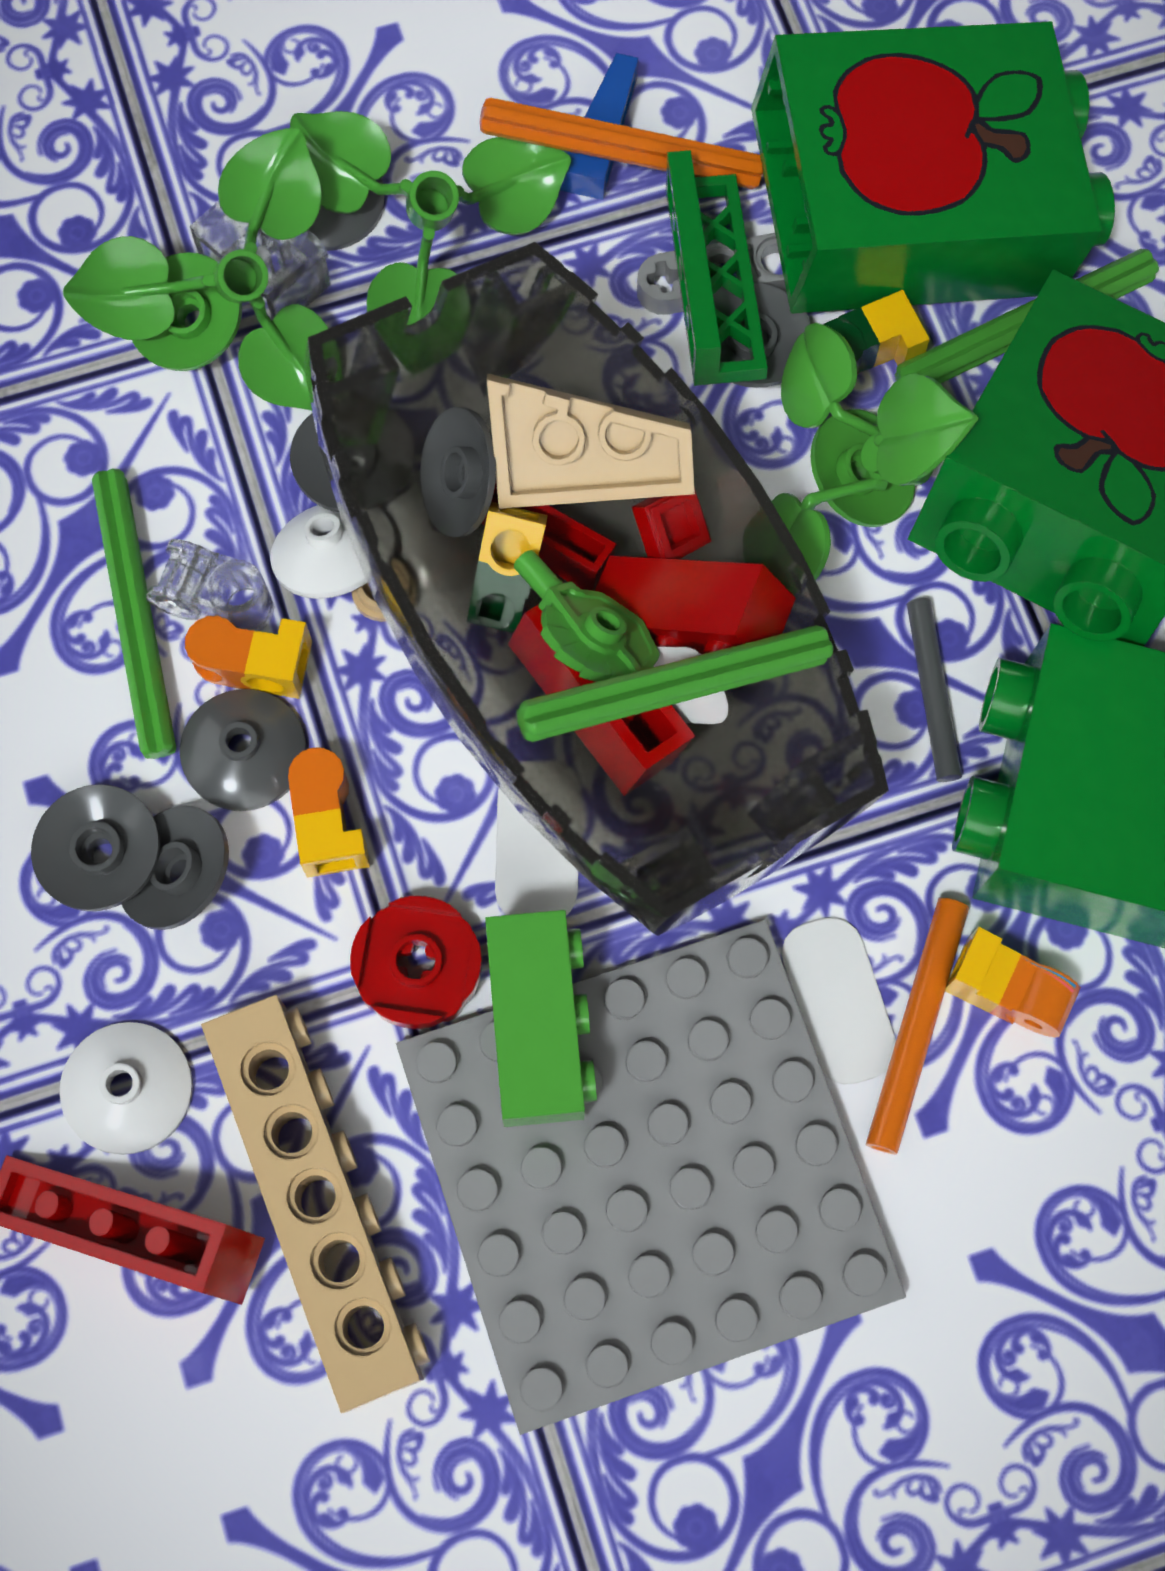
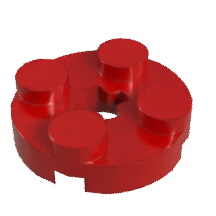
M406 896L388 903V907L378 911L373 918L370 916L360 926L351 948V975L365 1005L382 1020L410 1029L429 1028L457 1018L462 1012L463 1007L473 998L482 973L480 944L470 924L450 904L433 897ZM414 946L426 947V957L435 961L432 971H423L419 979L409 978L407 968L398 966L400 956H411Z

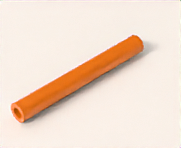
M938 898L865 1143L868 1147L884 1153L897 1155L969 911V907L960 901L950 898Z

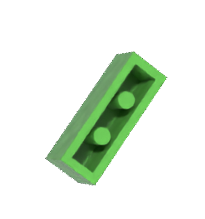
M566 910L485 917L504 1127L584 1120V1102L597 1101L593 1060L580 1061L578 1035L590 1034L587 994L574 995L571 969L584 968L580 928L567 929Z

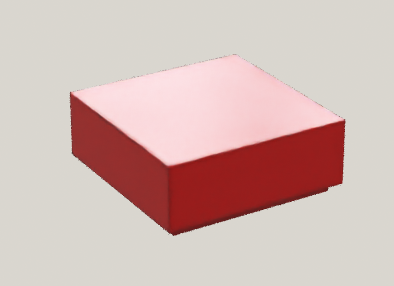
M695 486V494L652 497L631 507L648 558L681 559L712 542Z

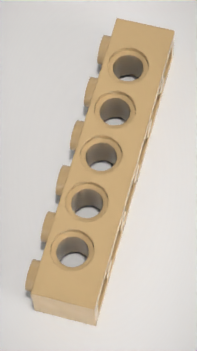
M276 994L202 1023L201 1027L341 1414L424 1381L419 1366L430 1362L424 1340L416 1322L404 1327L395 1300L406 1296L404 1287L392 1257L380 1261L371 1235L381 1232V1226L368 1193L356 1197L347 1172L358 1168L345 1131L342 1130L335 1134L331 1131L324 1109L335 1104L321 1068L311 1072L308 1069L301 1048L312 1044L298 1007L287 1011L285 1005ZM275 1057L287 1060L289 1072L282 1085L271 1090H264L258 1087L256 1073L264 1061ZM297 1118L308 1120L312 1127V1136L308 1145L295 1153L282 1151L279 1146L278 1137L284 1124ZM319 1180L331 1182L336 1193L333 1207L322 1216H307L301 1205V1197L305 1188ZM338 1244H352L357 1249L360 1258L358 1270L347 1281L333 1282L325 1272V1257L330 1249ZM372 1307L382 1316L384 1331L382 1337L375 1345L362 1349L351 1341L348 1335V1323L356 1311Z

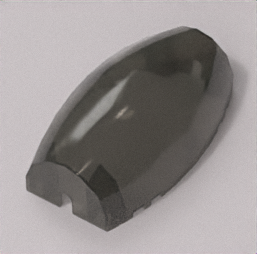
M533 242L441 281L432 310L424 318L413 324L407 325L412 305L405 296L308 337L304 371L318 444L342 523L373 597L414 673L462 744L519 813L586 879L652 933L659 936L695 919L769 876L861 814L886 794L889 789L868 709L859 711L848 678L854 672V668L847 650L838 651L825 621V617L830 613L828 605L803 554L763 486L714 417L674 369L670 368L664 373L640 347L644 337L629 322L620 328L595 304L599 295L575 273L565 268L558 259L539 244ZM487 374L690 423L694 486L712 542L684 556L681 560L764 564L796 598L782 634L815 625L824 627L827 630L829 640L833 644V655L827 658L823 665L724 691L729 706L726 719L718 724L686 723L695 735L692 741L672 764L626 796H623L574 731L535 742L525 740L517 723L516 710L520 708V704L524 700L546 694L508 646L513 633L467 622L485 526L481 523L473 533L465 537H449L439 532L431 522L423 502L420 469L425 440L432 424L445 410L452 407H466L480 415L492 438ZM647 498L549 505L616 543L614 556L648 558L631 508ZM555 573L563 583H567L566 580ZM532 588L530 589L528 599H525L521 619L525 612L542 601Z

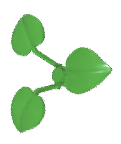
M333 111L316 114L295 113L290 121V128H300L304 132L307 147L320 180L321 206L335 213H354L364 205L369 190L377 195H405L407 197V215L410 221L422 230L417 268L402 262L390 264L383 268L370 284L366 306L369 321L375 333L396 355L400 362L408 368L420 367L438 357L453 341L464 320L467 299L460 277L454 271L447 268L428 270L435 231L448 225L458 202L467 205L478 202L479 213L483 222L499 233L522 235L531 232L547 219L554 208L562 182L571 164V157L562 150L495 137L479 143L463 161L462 175L468 187L473 191L471 193L465 192L462 186H457L447 174L434 170L420 174L413 183L408 179H404L401 183L381 184L377 181L387 173L390 167L391 149L386 134L373 120L354 112Z
M300 128L276 130L252 140L236 152L224 167L218 184L220 208L230 219L249 223L246 230L244 248L232 251L222 257L217 262L213 274L167 282L169 266L163 253L156 246L142 238L121 236L110 239L93 250L77 273L63 288V295L68 304L81 318L93 327L118 338L144 340L161 334L174 321L175 311L169 296L170 293L215 286L218 293L230 302L245 303L249 301L258 322L263 327L249 332L243 338L238 351V368L246 386L256 396L274 405L315 411L334 401L338 383V360L333 337L325 322L313 310L300 304H291L283 307L271 320L265 309V301L261 297L268 284V269L262 258L256 254L259 229L272 239L288 240L295 238L311 227L319 214L321 206L320 180L311 159L304 132Z
M812 323L804 328V332L798 336L786 362L781 382V400L784 411L795 425L803 428L812 429L819 427L826 420L829 413H831L835 419L869 435L870 437L862 447L861 462L871 476L869 479L806 495L802 503L793 494L781 493L764 510L755 533V563L764 564L794 597L807 590L816 581L829 556L831 546L830 530L824 515L814 510L818 504L869 490L884 491L888 483L900 486H918L925 483L932 475L934 469L945 460L947 455L954 451L978 421V416L958 402L938 381L921 374L905 375L894 382L889 388L878 408V426L847 412L839 402L846 398L855 387L857 381L855 356L849 343L838 331L819 323Z

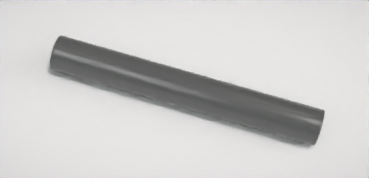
M915 599L907 603V610L936 779L938 782H951L962 778L933 608L930 599Z

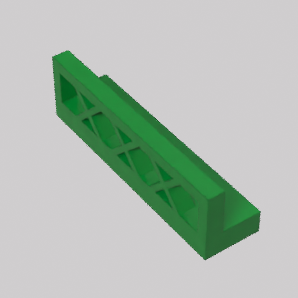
M691 150L667 152L666 198L694 386L766 379L767 361L736 174L695 177ZM725 196L727 207L714 220L700 212L698 198ZM728 223L730 225V230L725 228L728 225ZM713 239L734 251V255L722 268L707 259L706 246ZM736 271H737L738 279L733 276V274H734ZM720 287H723L742 300V304L729 317L717 310L714 305L713 295ZM744 319H745L746 328L743 327L742 325H740V323H741ZM728 336L732 337L749 348L751 360L720 362L722 342Z

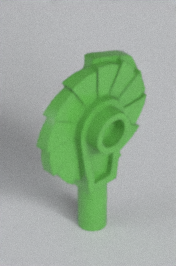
M533 550L524 552L515 561L514 569L542 599L538 606L542 611L541 624L543 630L540 635L547 645L556 652L554 657L566 666L580 672L579 677L598 682L654 667L660 655L647 626L641 618L602 592L580 589L572 581L563 583Z

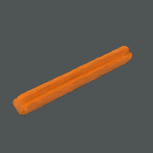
M496 98L485 99L480 113V131L487 135L665 172L667 168V152L691 150L695 177L736 174L738 187L747 189L757 188L763 176L760 155Z

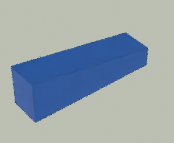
M620 53L615 54L585 115L586 118L625 125L637 82L638 57ZM567 151V154L571 157V164L562 182L560 191L604 200L614 161Z

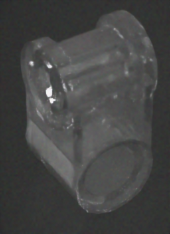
M181 539L169 541L166 547L169 559L157 586L150 587L146 595V599L153 606L170 615L186 620H199L206 616H220L228 619L236 628L260 631L269 624L273 618L275 606L262 574L255 565L245 560L212 552L189 541ZM242 590L254 591L253 596L246 603L229 605L230 599L237 592Z

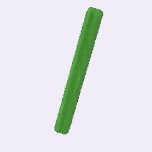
M1138 249L1076 280L1117 299L1152 282L1159 271V265L1153 259L1150 250ZM1036 299L931 348L923 354L900 363L894 374L895 380L897 381L908 374H921L929 376L941 384L1005 353Z
M113 468L107 471H98L92 477V485L139 749L146 759L167 757L175 753L176 743L128 481L125 478L124 472L120 469Z
M815 625L524 700L520 704V708L516 710L517 723L520 726L524 739L535 742L823 665L827 658L833 655V644L829 640L827 630L824 627Z

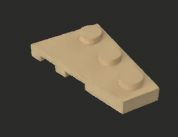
M487 374L499 509L695 494L690 423Z

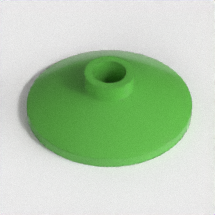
M185 252L165 257L169 266L167 282L213 274L217 261L198 253ZM215 286L170 293L169 296L175 311L174 321L171 326L161 334L150 339L132 340L135 347L145 358L161 368L172 371H190L201 368L221 356L234 340L241 322L242 303H233L224 299L218 293ZM193 311H199L196 321L192 325L185 327L187 315Z
M859 409L846 410L878 426L877 415ZM833 416L826 419L817 429L811 446V467L815 482L820 491L869 479L871 476L861 462L862 447L870 436L835 419ZM888 483L884 491L869 490L830 500L827 503L839 515L854 524L865 527H881L897 520L906 512L912 502L915 486H900Z

